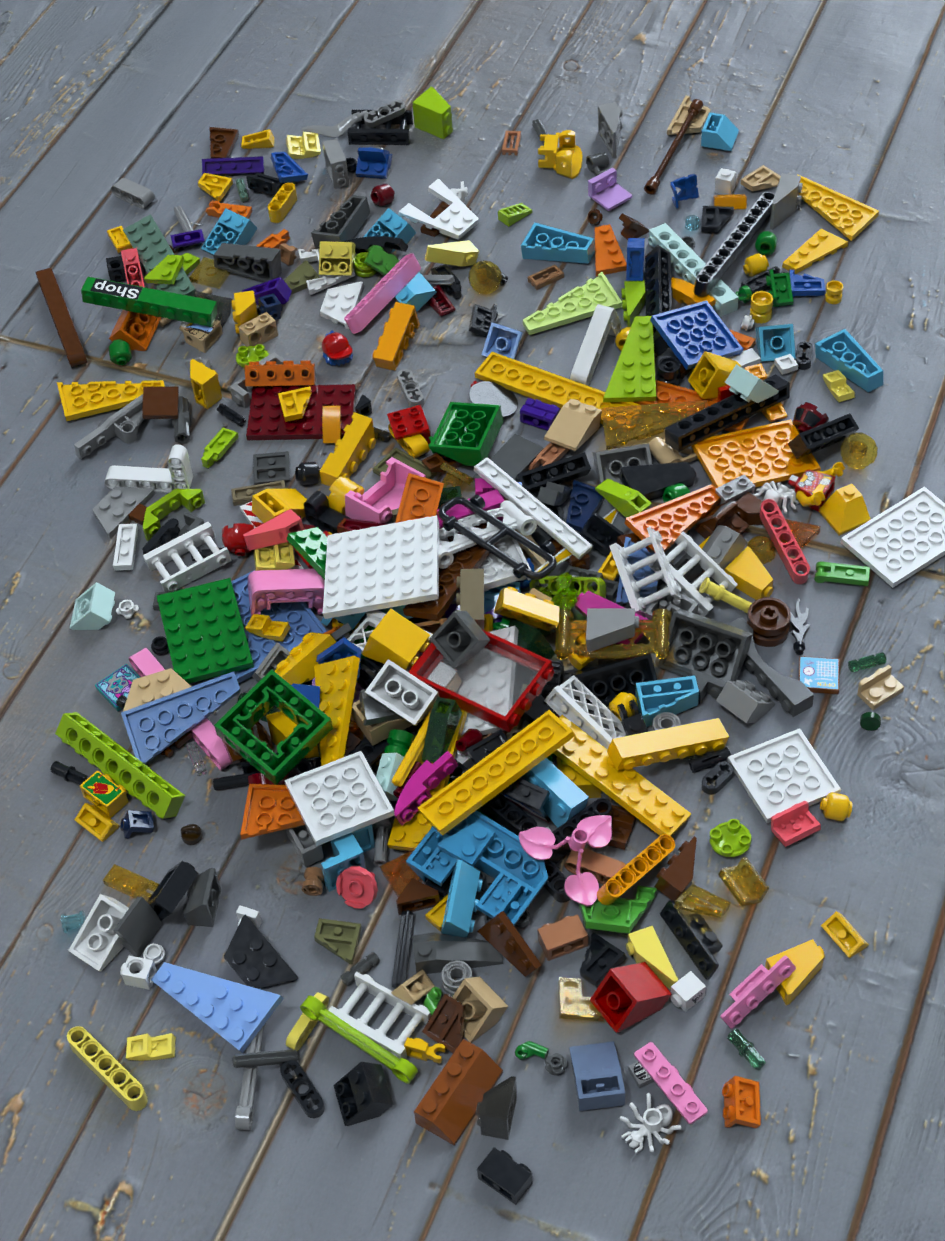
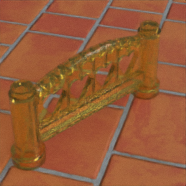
M657 609L652 613V620H639V628H635V636L628 639L630 641L629 644H612L592 652H587L586 645L574 644L581 634L586 636L587 620L574 621V615L571 611L559 610V623L556 627L555 642L556 657L560 660H565L569 654L598 659H623L654 653L657 658L665 659L669 654V625L672 614L667 609ZM641 633L650 641L646 645L643 643L637 645L633 642Z

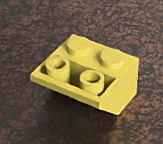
M320 241L319 275L352 276L355 243Z

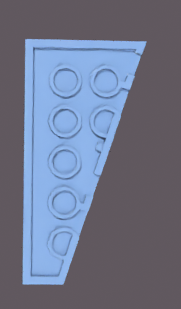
M166 962L163 963L151 979L242 1053L284 999V997L275 993Z

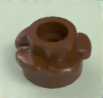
M594 209L587 215L588 222L599 225L603 215L598 209Z

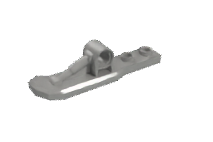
M143 394L110 416L100 427L75 443L76 455L82 459L115 436L125 443H134L137 440L138 427L144 420L142 417Z

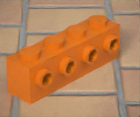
M301 360L300 364H294V361H283V364H276V361H266L264 365H259V361H251L249 365H245V386L316 384L315 363H311V360Z

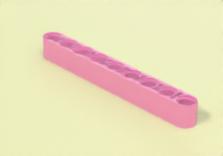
M147 648L129 657L132 667L140 677L165 670ZM207 718L190 730L193 735L192 738L219 770H223L232 764L222 739L217 735L215 727Z

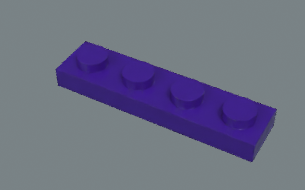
M263 156L202 159V175L204 173L213 175L265 173Z

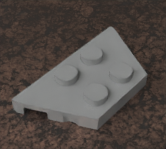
M115 486L92 509L101 527L106 531L108 538L111 539L115 535L119 524H125L129 520L128 514L139 503L144 505L154 495V490L152 488Z

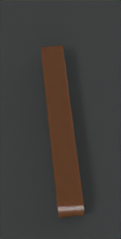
M52 268L36 271L39 285L71 368L87 363L83 347Z

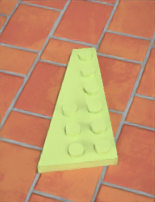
M601 272L597 278L587 280L586 284L582 287L578 286L559 297L558 301L554 304L552 302L548 304L546 309L536 311L523 319V326L528 334L532 335L591 317L598 304L615 309L621 308L622 301L604 273Z

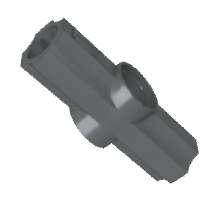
M179 396L178 419H172L175 442L180 444H186L190 440V427L192 426L189 402L183 396Z

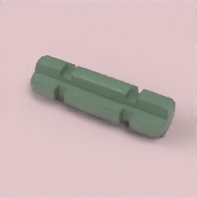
M242 178L236 179V186L241 202H247L249 200L248 193Z

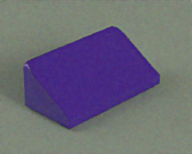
M202 229L170 235L173 249L205 242Z

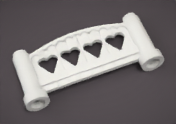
M505 500L501 503L500 508L486 511L495 518L503 517V523L514 530L517 529L524 536L531 535L536 530V521L531 516H526L511 501ZM477 514L458 520L460 524L486 541L500 531V529ZM481 523L487 524L486 529L474 527L479 526ZM444 527L439 529V568L444 569L451 565L454 560V553L477 544L466 536L457 534L458 531L454 528L450 531L445 530ZM448 536H454L452 542L440 540Z

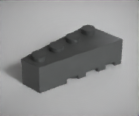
M222 243L214 254V265L216 268L263 283L279 278L282 274L281 252L277 248Z

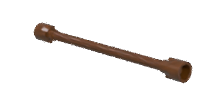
M694 99L690 104L689 114L655 175L644 186L647 194L653 195L656 193L661 175L691 121L701 112L704 106L701 100Z

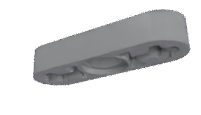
M395 100L364 115L365 125L373 128L404 114L405 103L402 100ZM382 112H388V113H389V114L386 115V116L381 115Z
M408 369L400 370L397 373V379L410 407L421 405L422 407L424 404L423 394L412 371ZM408 387L415 388L413 390H406Z

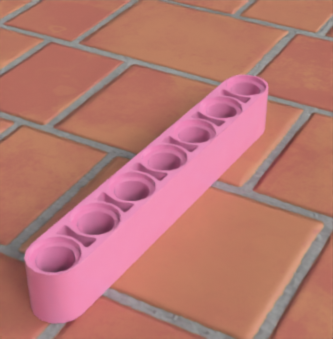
M413 253L404 256L344 317L353 334L362 331L421 270V266Z

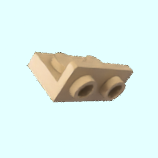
M890 665L879 668L873 675L868 678L865 677L859 682L857 695L872 710H875L904 691V686L891 675L892 667Z

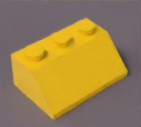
M513 587L503 588L500 591L494 613L545 631L552 630L559 623V606L554 605L553 601L546 599L541 601L536 599L537 596L530 593H525L524 595Z

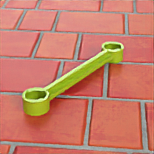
M309 995L301 1004L300 1009L307 1017L315 1021L319 1020L391 1069L392 1073L402 1082L410 1084L418 1073V1069L410 1061L404 1058L399 1059L327 1010L324 1004L317 998Z

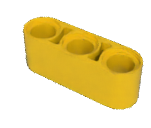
M283 184L268 204L269 219L272 223L282 222L296 203L295 184Z
M388 424L389 432L391 433L392 437L395 439L394 434H393V431H392V428H391V425ZM421 434L396 440L407 454L414 458L430 451L427 441Z

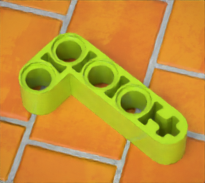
M546 576L539 580L532 579L530 581V589L535 588L543 594L580 595L582 592L585 594L587 591H591L606 599V583L599 577ZM557 581L561 583L560 590L556 587ZM575 581L579 583L578 591L574 588ZM539 582L541 584L548 583V585L546 587L539 586ZM593 582L598 586L597 591H594L592 588Z

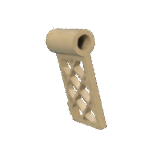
M655 437L649 442L650 453L660 464L691 462L698 459L694 450L688 448L680 451L681 453L690 454L683 458L679 454L680 452L665 443V438Z

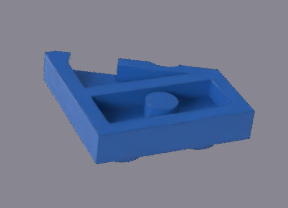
M789 269L792 296H825L824 279L812 277L805 273L801 276L794 274L795 270Z

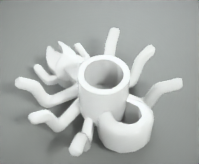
M771 481L770 483H764L761 488H757L756 492L759 493L753 494L755 497H760L766 491L763 501L772 499L779 508L783 500L782 508L785 514L787 513V498H790V506L794 510L796 509L794 503L799 504L796 500L795 489H789L781 484V482L777 483L778 490L775 482Z
M650 1093L646 1094L647 1110L644 1112L643 1117L638 1113L636 1106L632 1102L630 1103L636 1119L643 1124H632L626 1117L620 1116V1120L625 1122L629 1128H640L638 1131H628L621 1136L622 1139L626 1138L625 1143L632 1140L629 1143L630 1148L638 1147L635 1153L643 1149L644 1136L648 1138L650 1152H654L651 1133L654 1134L660 1144L663 1145L665 1143L668 1145L670 1141L666 1138L662 1139L658 1132L672 1134L674 1130L682 1128L681 1125H673L669 1129L664 1128L672 1122V1108L667 1104L651 1108Z

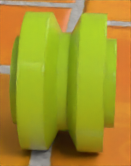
M369 252L359 253L354 257L355 273L360 277H370L377 272L364 264Z

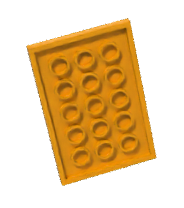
M791 419L709 437L691 446L716 488L742 475H746L755 487H760L766 482L774 481L777 483L789 480L791 475L802 477L806 470L820 471L821 469L812 453L799 459L795 457L788 443L799 432Z

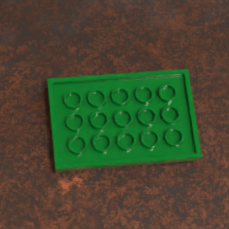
M231 578L157 595L173 669L188 684L254 667Z

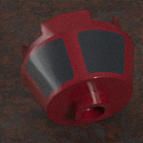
M805 402L804 405L801 404L796 408L792 423L798 432L802 433L829 421L827 414L822 415L816 410L817 406Z

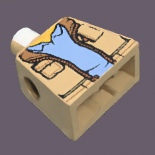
M214 320L212 327L187 322L180 324V331H183L185 342L203 353H206L223 334L221 322L218 320Z

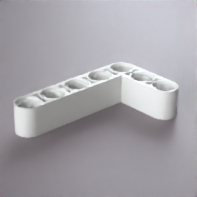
M600 304L596 306L572 369L570 380L587 386L590 384L608 334L617 336L621 329V321L615 308Z
M182 445L172 446L168 458L169 469L110 466L104 484L110 489H113L115 486L152 488L154 492L170 493L174 489H190L193 472L188 451Z

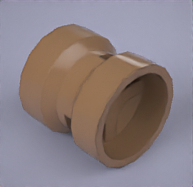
M319 867L306 868L304 873L306 880L303 881L302 891L311 896L322 894L324 887L322 884L324 881L322 869Z

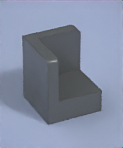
M185 513L186 525L180 530L178 535L181 536L204 524V520Z

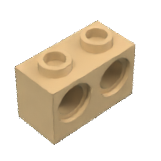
M267 312L238 326L241 342L246 347L263 344L278 336L276 320Z

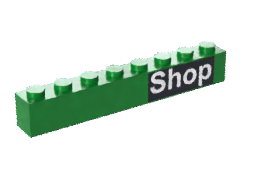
M87 277L81 289L83 302L209 327H212L217 316V301L93 277Z

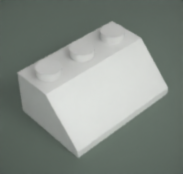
M389 659L365 691L366 694L414 726L428 715L432 706L440 698L438 691Z

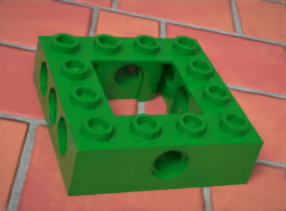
M272 669L214 725L217 735L275 785L333 729L330 717ZM273 706H276L297 724L293 729L294 731L277 745L278 755L268 748L266 742L262 743L255 737L252 730H250Z

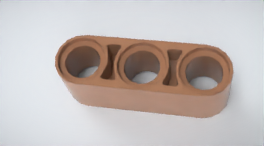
M584 848L580 874L590 872L596 877L598 883L604 885L626 864ZM571 850L564 867L576 875L578 851Z

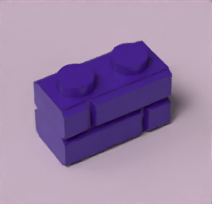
M528 398L525 405L520 409V422L548 431L561 408L553 404L543 403L538 399Z

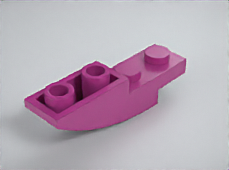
M449 751L445 752L433 764L426 760L405 785L394 810V816L402 826L414 817L419 811L418 807L432 797L430 791L436 788L447 775L453 773L458 766Z

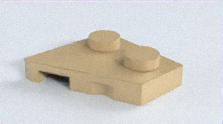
M763 165L742 178L741 185L750 191L777 187L781 176Z

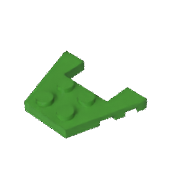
M638 886L635 900L618 898L611 905H603L598 899L592 906H585L579 903L585 928L629 934L656 898L657 888Z

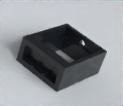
M181 861L171 868L147 901L161 921L172 914L199 874L188 862Z

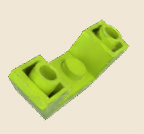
M174 489L147 507L143 522L146 540L149 541L161 528L160 520L178 509L181 505L190 512L203 505L205 500L202 490Z

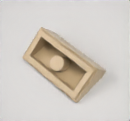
M422 969L391 993L412 1005L435 986Z

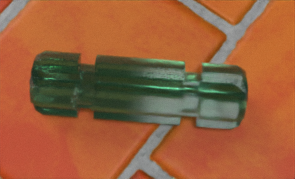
M883 652L877 653L876 656L870 655L859 658L858 661L856 659L849 661L848 668L850 672L859 671V668L863 670L874 667L877 663L878 665L885 664L887 658Z

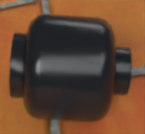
M301 462L295 469L296 481H299L301 485H316L320 479L319 471L321 468H319L316 462Z

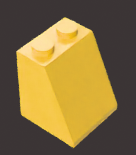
M704 351L688 382L701 398L718 397V388L728 385L725 381L737 364L740 367L741 365L737 361Z
M390 608L370 634L362 655L384 664L389 659L399 667L407 670L409 666L413 667L419 659L417 655L420 652L424 653L430 643L427 641L430 634Z
M282 711L266 715L271 740L277 746L294 731L293 729L297 724ZM317 745L304 758L319 757Z

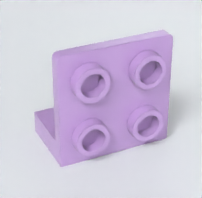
M613 167L588 180V196L607 211L632 199V194L617 184V170Z

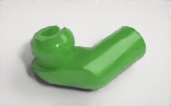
M433 987L427 993L424 1000V1006L430 1011L431 1016L437 1008L442 995V991L438 987Z

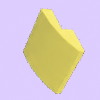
M303 132L302 137L287 135L288 155L292 159L310 158L321 154L317 133Z
M286 542L255 549V571L286 570L294 567L293 546Z

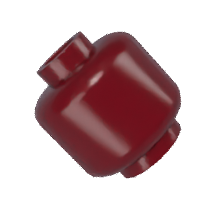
M388 184L375 186L371 192V200L378 206L390 204L394 200V190Z

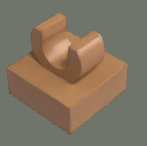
M286 243L280 244L281 261L288 266L293 265L294 259L297 257L295 256V251H298V249Z

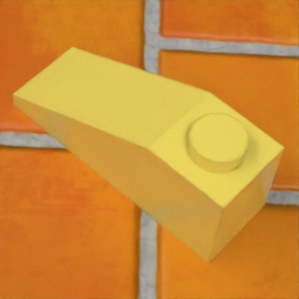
M470 240L428 245L425 260L461 267L476 265L479 250Z
M653 926L628 934L626 949L629 956L633 955L636 963L646 962L662 983L671 990V986L678 981V978Z

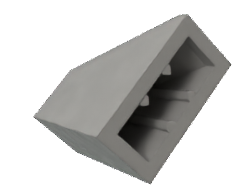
M587 608V652H592L634 637L635 628H639V616H635V608Z

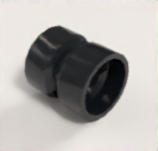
M673 357L662 358L658 362L657 380L679 386L681 366L679 360Z

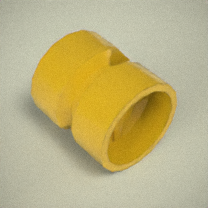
M758 291L751 296L750 315H752L755 323L762 324L769 322L771 319L773 297L766 291Z

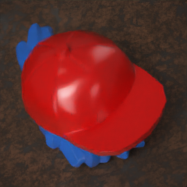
M333 330L326 334L322 341L323 358H325L326 363H329L331 366L336 364L340 366L352 361L353 350L347 338Z

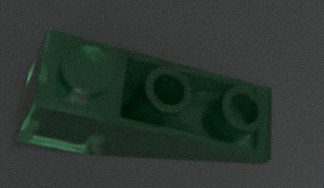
M436 698L429 717L422 754L423 762L428 760L433 764L447 752L462 715L456 700Z

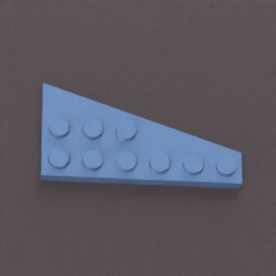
M235 672L121 712L135 757L144 764L148 763L239 694L241 689Z

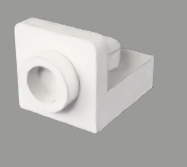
M461 181V189L453 188L449 190L462 203H465L468 191L467 187H464V181Z

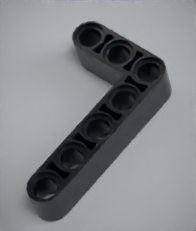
M606 798L597 799L552 832L555 836L554 845L563 841L567 835L572 834L577 828L578 823L587 817L609 815L613 820L614 813L610 801ZM568 843L556 850L552 849L551 858L544 860L547 873H553L551 876H548L544 887L556 901L561 903L570 900L565 890L557 891L559 888L564 887L567 878L554 863L571 852L572 849Z

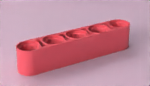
M766 499L761 503L760 519L793 582L804 584L808 580L810 566L777 503L772 499ZM781 540H786L788 543H783ZM797 571H802L804 574H799Z

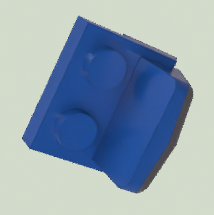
M372 145L360 146L358 148L359 157L355 173L356 177L387 179L388 169H390L392 161L390 151Z

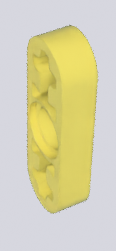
M317 992L314 997L320 1000L327 1008L329 997ZM302 1013L286 1039V1046L298 1051L319 1020H312Z

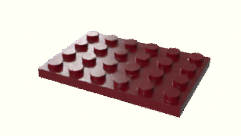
M355 384L253 386L246 434L247 440L323 439V406H341L342 439L345 434L344 428L353 421L351 416L354 413ZM311 386L312 394L303 418L285 422L278 393Z

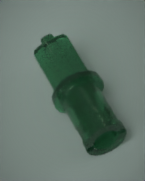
M734 1029L728 1034L727 1039L737 1048L741 1057L744 1056L755 1069L760 1070L766 1064L763 1057L754 1049V1044L749 1042L738 1029Z

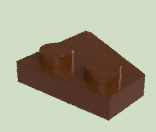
M445 993L422 1032L437 1043L445 1045L446 1049L454 1053L462 1042L466 1006Z

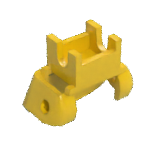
M565 130L561 133H556V135L540 134V141L545 142L544 146L538 148V154L545 155V159H538V168H554L559 175L570 179L576 178L582 167V151L579 146L575 145V132Z

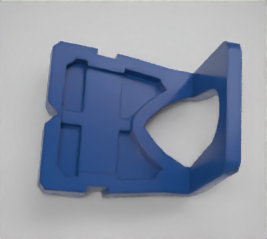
M696 174L681 177L670 183L674 194L672 201L676 209L679 208L678 201L699 197ZM675 187H678V188L681 189L678 194H677V191H676V188H675Z

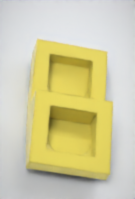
M839 370L823 374V379L828 389L838 402L855 398V392L847 385L846 377Z
M172 1033L155 1037L143 1034L127 1038V1060L145 1061L175 1057V1036Z

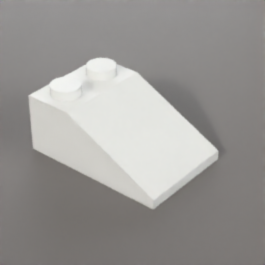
M100 894L68 951L101 972L124 947L122 945L124 941L113 930L129 908L112 897Z

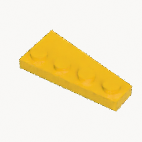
M820 229L783 262L782 268L788 271L789 269L795 270L794 274H797L812 266L813 262L822 261L826 255H833L837 253L838 249L848 247V241Z

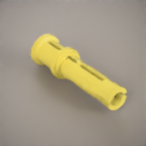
M708 577L704 579L699 593H706L712 596L715 601L722 600L748 614L751 602L725 590L724 585H718L710 581Z

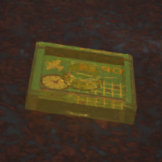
M204 257L189 279L193 283L219 289L230 272L215 267L214 259Z

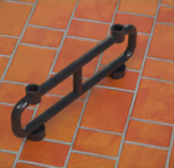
M475 495L470 500L464 497H454L439 508L438 515L443 521L442 525L445 530L450 531L454 528L514 568L513 574L517 578L526 576L533 580H539L546 577L556 568L557 561L553 556L556 548L552 542L547 540L538 546L483 510L485 501L480 495ZM461 504L500 529V531L486 541L460 524L454 516H448L446 512L453 506ZM509 535L547 560L549 564L541 571L533 572L529 570L525 563L517 562L493 545L504 536Z

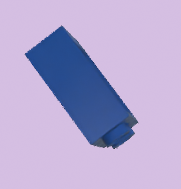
M628 238L626 281H643L645 238Z

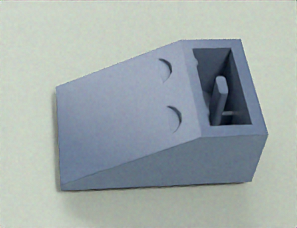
M614 1041L569 1047L579 1111L625 1105L623 1078Z

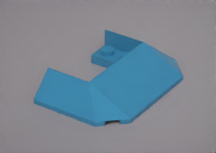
M478 811L472 813L443 836L432 826L408 857L406 863L424 883L427 879H430L439 886L443 885L457 863V859L438 849L439 842L475 822H479L495 831V837L474 865L495 879L476 904V909L492 919L504 911L515 926L548 880L544 860H537L529 856L522 848L519 837Z

